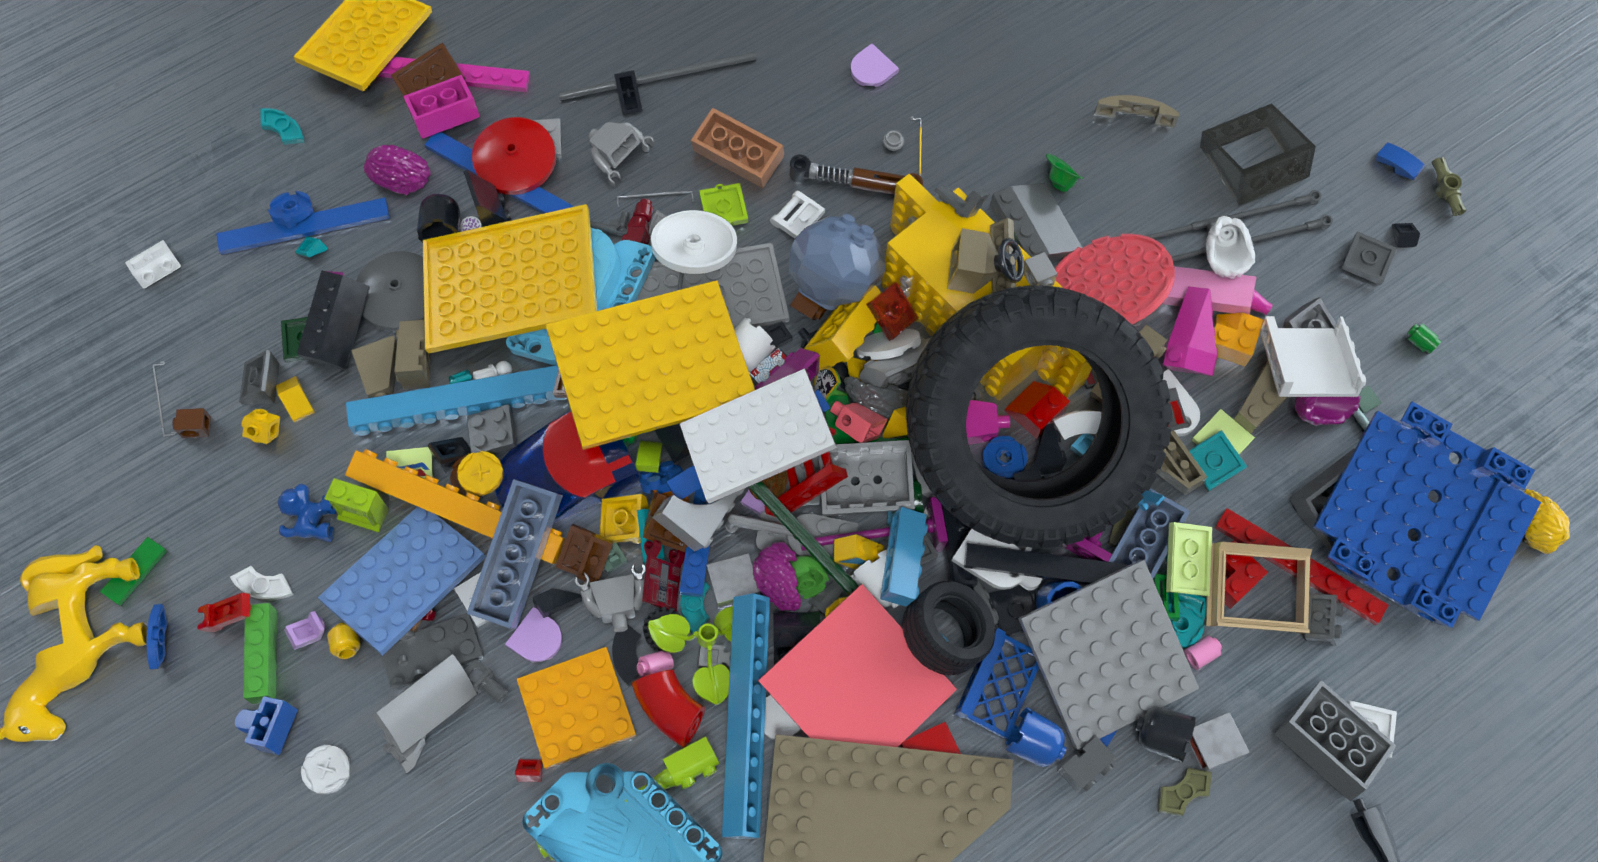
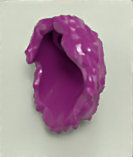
M381 145L373 148L368 153L364 164V173L372 182L406 196L409 193H414L424 188L430 176L427 162L421 156L395 145Z
M1361 396L1295 397V409L1303 421L1312 425L1343 424L1345 419H1349L1358 410Z
M776 542L765 547L756 557L753 563L754 580L757 589H760L764 596L769 597L770 602L774 603L781 611H796L801 606V598L796 589L798 582L795 569L788 562L797 561L796 553L785 542Z

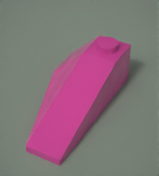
M1188 286L1167 345L1163 363L1171 371L1206 376L1214 375L1218 353L1215 346L1214 336L1216 335L1215 328H1213L1210 289Z

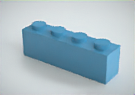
M900 507L892 515L880 596L881 600L906 607L918 597L919 587H917V583L922 572L920 561L925 550L923 538L928 528L926 524L927 514Z

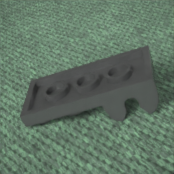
M467 613L417 632L409 630L383 656L381 655L389 684L393 691L413 684L452 654L460 665L467 664L484 656L471 617Z

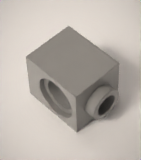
M1045 252L1024 261L1023 275L1030 286L1054 285L1057 272Z

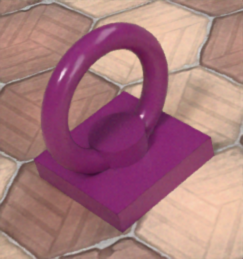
M1103 532L1091 538L1088 536L1084 537L1083 541L1062 545L1064 549L1082 559L1108 562L1112 556L1111 553L1100 548L1102 544L1098 540Z

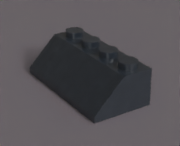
M321 270L297 355L305 360L346 369L370 287L343 275Z

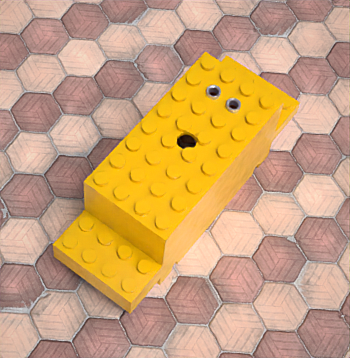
M908 174L896 183L890 228L897 236L887 243L885 256L886 271L882 277L881 284L884 290L892 285L904 306L911 313L912 318L916 322H920L932 337L942 324L961 308L974 300L976 301L985 295L993 293L992 280L974 294L947 289L951 249L961 229L985 232L990 235V225L995 222L981 209H979L975 216L961 217L955 212V208L952 205L942 201L938 202L912 175ZM960 188L953 191L964 201L967 198V195ZM1020 247V249H1021V251H1022V254H1023L1024 261L1027 260V259H1029V258H1031V256H1029V255ZM1024 275L1016 283V287L1030 286ZM1055 280L1053 287H1061V288H1063V287ZM1034 346L1016 351L1000 360L983 376L980 383L991 397H995L999 401L1036 370L1041 379L1047 380L1066 398H1069L1085 384L1092 368L1078 351L1060 346Z

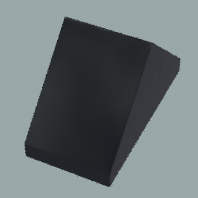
M631 70L614 74L622 114L643 111L635 71Z
M463 437L431 442L427 445L434 459L445 473L452 470L454 463L459 458L471 454V448Z

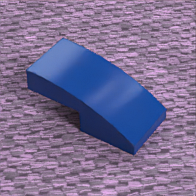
M1389 142L1376 155V161L1395 167V174L1414 180L1425 167V164L1417 157Z

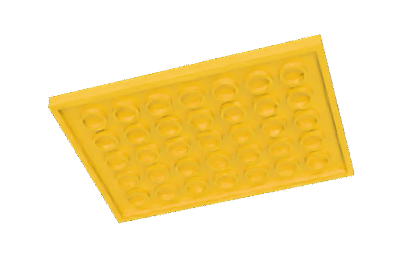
M587 204L423 240L425 350L428 354L546 329L545 324L592 312L595 313L597 311L590 215Z
M717 280L599 310L595 313L592 312L545 324L583 450L685 422L755 391Z

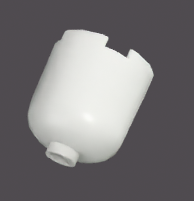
M744 318L734 330L748 371L750 372L776 347L770 345L773 340L759 325L755 328L749 324L752 321L751 319Z
M887 550L878 553L879 559L873 563L870 560L866 561L853 572L854 575L851 577L858 586L863 584L884 608L892 606L894 609L899 605L880 599Z

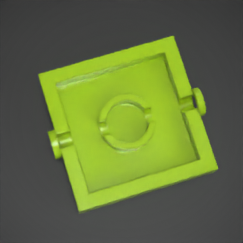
M740 183L726 186L717 184L715 188L699 190L703 211L722 217L732 226L748 223V215Z

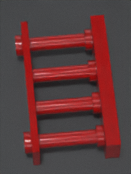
M829 427L832 436L835 435L836 430ZM829 451L821 454L824 467L817 473H815L812 459L803 462L807 478L800 484L795 466L787 469L790 489L782 494L781 488L777 485L779 480L777 474V483L772 488V491L776 486L781 490L776 495V498L790 513L848 477L845 468L832 463ZM764 506L767 515L776 517L766 506Z

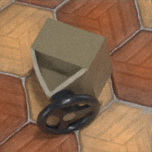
M961 229L951 249L947 289L974 294L1000 272L1011 283H1018L1022 279L1024 274V258L1019 245L1013 239H1004L1000 243L997 252L989 233ZM1007 245L1013 249L1011 254L1005 250Z

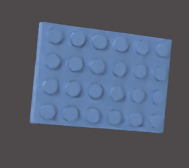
M417 506L328 587L318 599L383 656L486 557L482 551L439 516Z

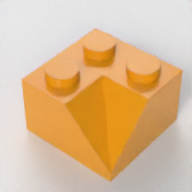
M1243 312L1216 315L1213 328H1215L1216 335L1214 337L1218 353L1217 357L1245 367L1253 356L1263 319Z

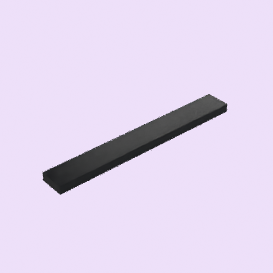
M970 543L966 544L964 568L1082 584L1093 583L1128 566L1126 564Z

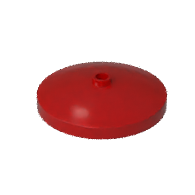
M510 117L494 122L481 132L472 150V162L477 176L493 184L498 193L518 195L536 189L548 179L556 163V149L551 135L542 125L531 119Z

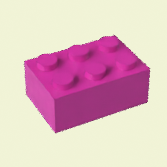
M462 75L403 96L422 139L480 117L474 98Z

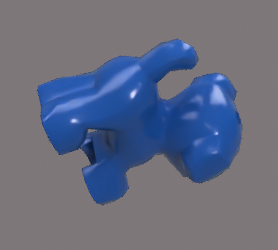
M298 484L293 488L284 490L278 499L280 511L288 516L297 515L298 519L293 528L288 529L281 525L279 528L280 535L284 537H313L321 541L331 542L334 536V527H330V523L325 522L318 526L323 515L337 514L329 501L324 499L326 495H323L322 500L316 503L309 501V488L304 484Z

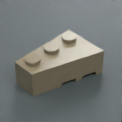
M1171 431L1169 446H1166L1163 450L1166 453L1163 465L1155 473L1181 493L1187 495L1203 485L1207 476L1176 432Z

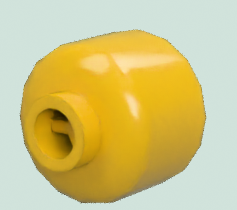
M345 623L336 624L327 634L330 653L340 659L353 657L361 647L359 635Z

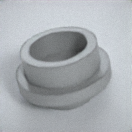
M895 130L889 131L883 139L884 146L892 151L899 150L904 143L901 133Z

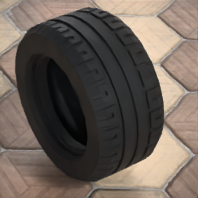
M940 581L930 585L906 607L903 615L904 638L911 653L929 670L942 675L951 676L964 673L982 661L990 653L994 645L995 624L989 607L977 592L958 582ZM934 609L947 612L958 622L964 634L965 643L963 648L947 642L938 632L933 620Z

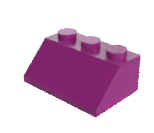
M799 348L795 353L791 352L786 357L785 363L780 368L778 366L775 367L770 373V377L765 382L761 381L755 387V390L802 369L806 370L811 381L819 374L820 355L817 352Z

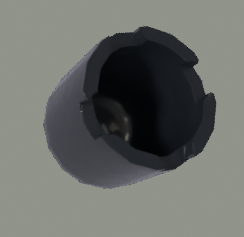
M432 194L421 202L417 233L418 239L422 243L426 239L460 232V208L452 197L445 194Z
M1156 706L1150 708L1144 717L1139 716L1135 730L1140 731L1139 741L1143 748L1176 762L1183 763L1186 756L1184 751L1187 742L1190 743L1196 717Z

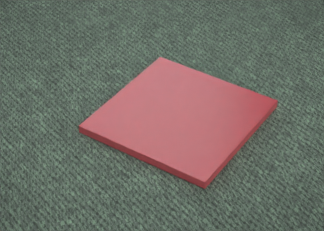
M863 584L858 586L758 680L808 738L898 747L957 690L945 675L929 670L913 656L907 646L901 626Z

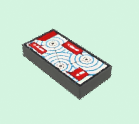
M779 346L775 348L749 372L752 382L756 386L761 381L765 382L775 367L778 366L780 368L785 363L784 361L788 355Z

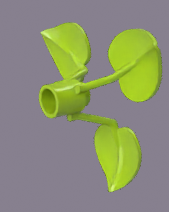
M733 606L721 610L715 616L714 625L709 623L703 624L699 628V632L695 631L691 636H688L690 625L683 616L669 614L649 621L648 628L653 641L666 652H680L684 649L685 640L691 641L694 638H697L700 646L707 648L708 668L702 667L698 669L693 676L692 684L695 692L701 698L714 705L721 704L729 694L730 671L723 664L712 667V646L716 642L717 635H724L728 641H732Z

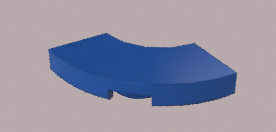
M154 604L149 616L147 627L149 669H158L166 656L164 641L168 622L163 604Z

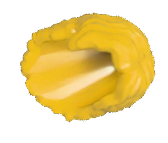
M1526 489L1524 493L1540 501L1541 504L1523 540L1527 543V546L1544 554H1550L1569 539V518L1557 503L1553 502L1549 497L1542 496L1534 490Z

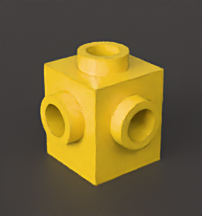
M264 409L253 410L245 415L242 420V437L249 438L256 443L268 444L278 437L280 416L268 413Z

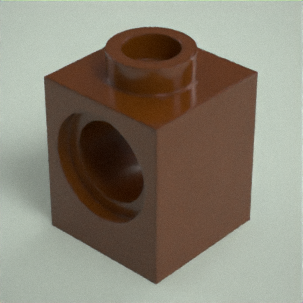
M204 408L176 409V417L173 418L172 422L173 429L181 438L209 437L211 416Z

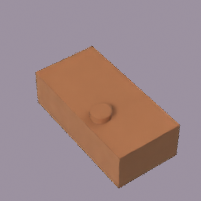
M714 108L711 109L691 139L694 152L761 188L765 187L784 157L782 144Z

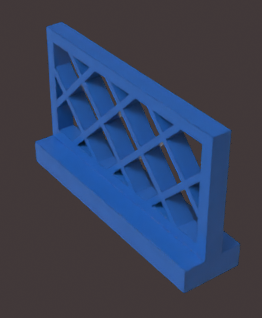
M996 628L992 650L982 661L976 664L954 715L966 718L1007 740L1039 666L1035 660L1033 667L1026 669L1021 656L1029 654L1035 657L1032 649L1005 635V631ZM1004 642L1013 646L1015 655L1005 658L1002 651ZM1017 657L1021 671L1011 674L1006 661ZM1002 662L1006 676L996 678L993 667L995 664ZM1022 673L1026 683L1023 688L1016 689L1012 676ZM1008 678L1012 691L1001 694L997 681ZM993 683L997 696L986 699L983 691L984 687L987 684ZM1013 694L1017 704L1014 709L1007 711L1003 697ZM999 699L1003 712L992 716L988 702ZM984 704L988 716L984 719H979L972 715L975 707ZM1005 716L1007 722L1005 731L996 727L993 718Z

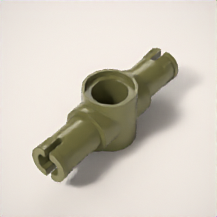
M1445 157L1434 159L1431 163L1437 174L1438 186L1436 187V194L1449 203L1453 216H1457V214L1460 216L1467 211L1461 200L1462 194L1459 189L1462 186V179L1457 174L1450 172Z

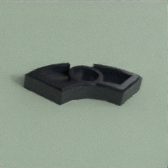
M627 624L628 629L626 631L616 632L614 636L612 656L617 673L624 683L630 687L631 683L639 676L636 651L637 644L642 636Z

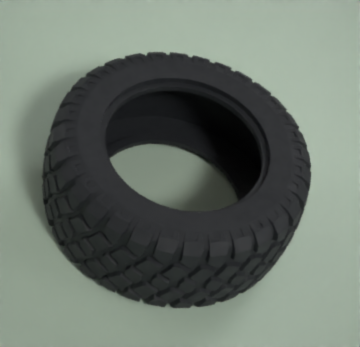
M1043 285L1018 286L990 293L961 308L943 323L939 330L931 337L916 363L910 380L906 403L907 433L915 463L925 483L938 501L958 520L984 536L1003 543L1030 548L1040 546L1041 548L1059 547L1060 544L1069 545L1083 541L1084 537L1088 536L1091 538L1105 531L1106 526H1113L1126 516L1125 512L1135 508L1143 499L1142 493L1145 490L1149 491L1157 478L1154 473L1161 469L1166 457V453L1163 450L1166 446H1169L1171 429L1168 428V425L1172 421L1171 404H1168L1170 393L1167 381L1163 380L1164 372L1157 357H1154L1152 348L1139 331L1113 308L1093 297L1070 289ZM1051 345L1078 351L1093 369L1102 396V414L1098 431L1091 445L1079 460L1054 476L1032 481L1012 480L998 476L976 462L968 444L966 420L973 392L983 376L1000 360L1025 348Z

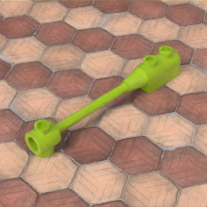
M706 736L664 758L663 762L666 769L653 777V779L664 790L680 785L683 789H686L696 783L694 780L696 776L703 774L704 778L716 773L717 769L715 766L719 765V762ZM647 784L638 788V790H644ZM537 844L544 858L548 857L549 855Z

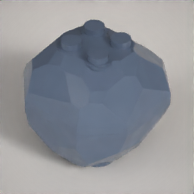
M843 214L840 217L830 216L804 228L795 238L789 256V273L799 286V292L828 310H835L840 305H847L862 300L881 280L886 271L882 245L874 236V230L869 226L859 225L855 222V218L849 214Z

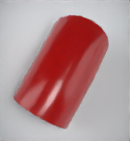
M674 670L656 672L632 682L636 698L650 721L671 741L683 748L687 747L702 722L705 707L690 697L683 689Z

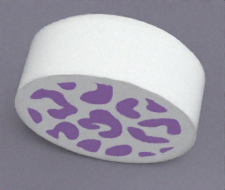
M473 216L464 218L460 223L461 232L482 227L480 220Z

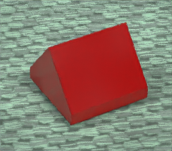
M518 760L515 770L517 782H542V760Z

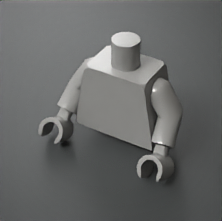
M607 122L599 130L592 129L589 134L593 160L603 173L608 174L609 184L615 186V183L611 178L617 177L621 181L620 173L615 170L612 171L611 167L615 169L640 142L644 152H650V147L647 144H650L652 147L654 146V139L652 137L642 136L643 133L628 122Z
M644 562L642 563L643 571L641 572L635 570L634 563L631 569L633 574L590 582V587L588 586L589 577L586 573H584L586 577L584 583H579L576 576L574 578L577 586L581 587L580 594L585 607L595 617L602 618L603 623L613 622L615 632L626 631L628 629L626 619L636 617V610H639L643 604L642 597L645 578L643 574L646 568Z

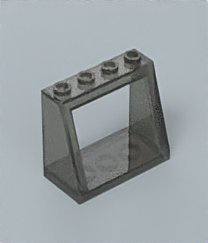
M1272 103L1203 131L1200 148L1239 206L1310 177L1316 148ZM1267 128L1283 153L1243 169L1222 146Z

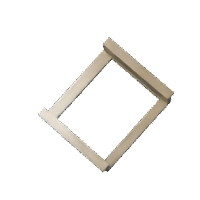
M1233 542L1212 543L1210 596H1206L1205 626L1288 631L1300 634L1309 633L1310 555L1313 549ZM1226 554L1297 560L1296 622L1224 617Z

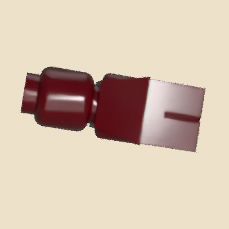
M643 198L635 205L633 216L627 225V234L623 235L622 240H630L648 245L650 239L648 223L651 221L654 211L652 202L649 199Z

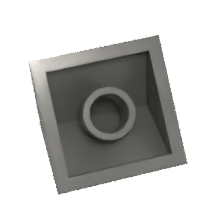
M265 350L244 363L239 403H275L280 364L271 351Z

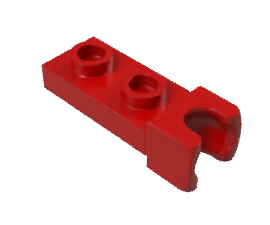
M239 593L214 604H206L199 607L198 613H204V620L198 624L197 629L204 632H216L222 630L224 626L250 617V594Z

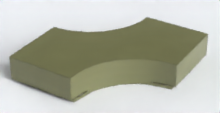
M1187 768L1183 779L1177 785L1160 788L1157 812L1183 816L1186 806L1192 799L1210 796L1212 772Z

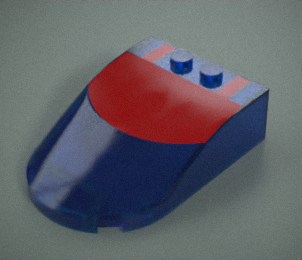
M569 411L536 431L504 456L500 462L503 468V480L495 492L502 508L506 502L513 479L562 495L563 497L554 523L602 503V499L613 498L640 486V478L622 439L583 450L572 412Z

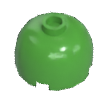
M797 556V561H789L795 569L798 582L796 589L800 596L804 595V599L816 596L826 588L825 582H829L828 574L813 556Z

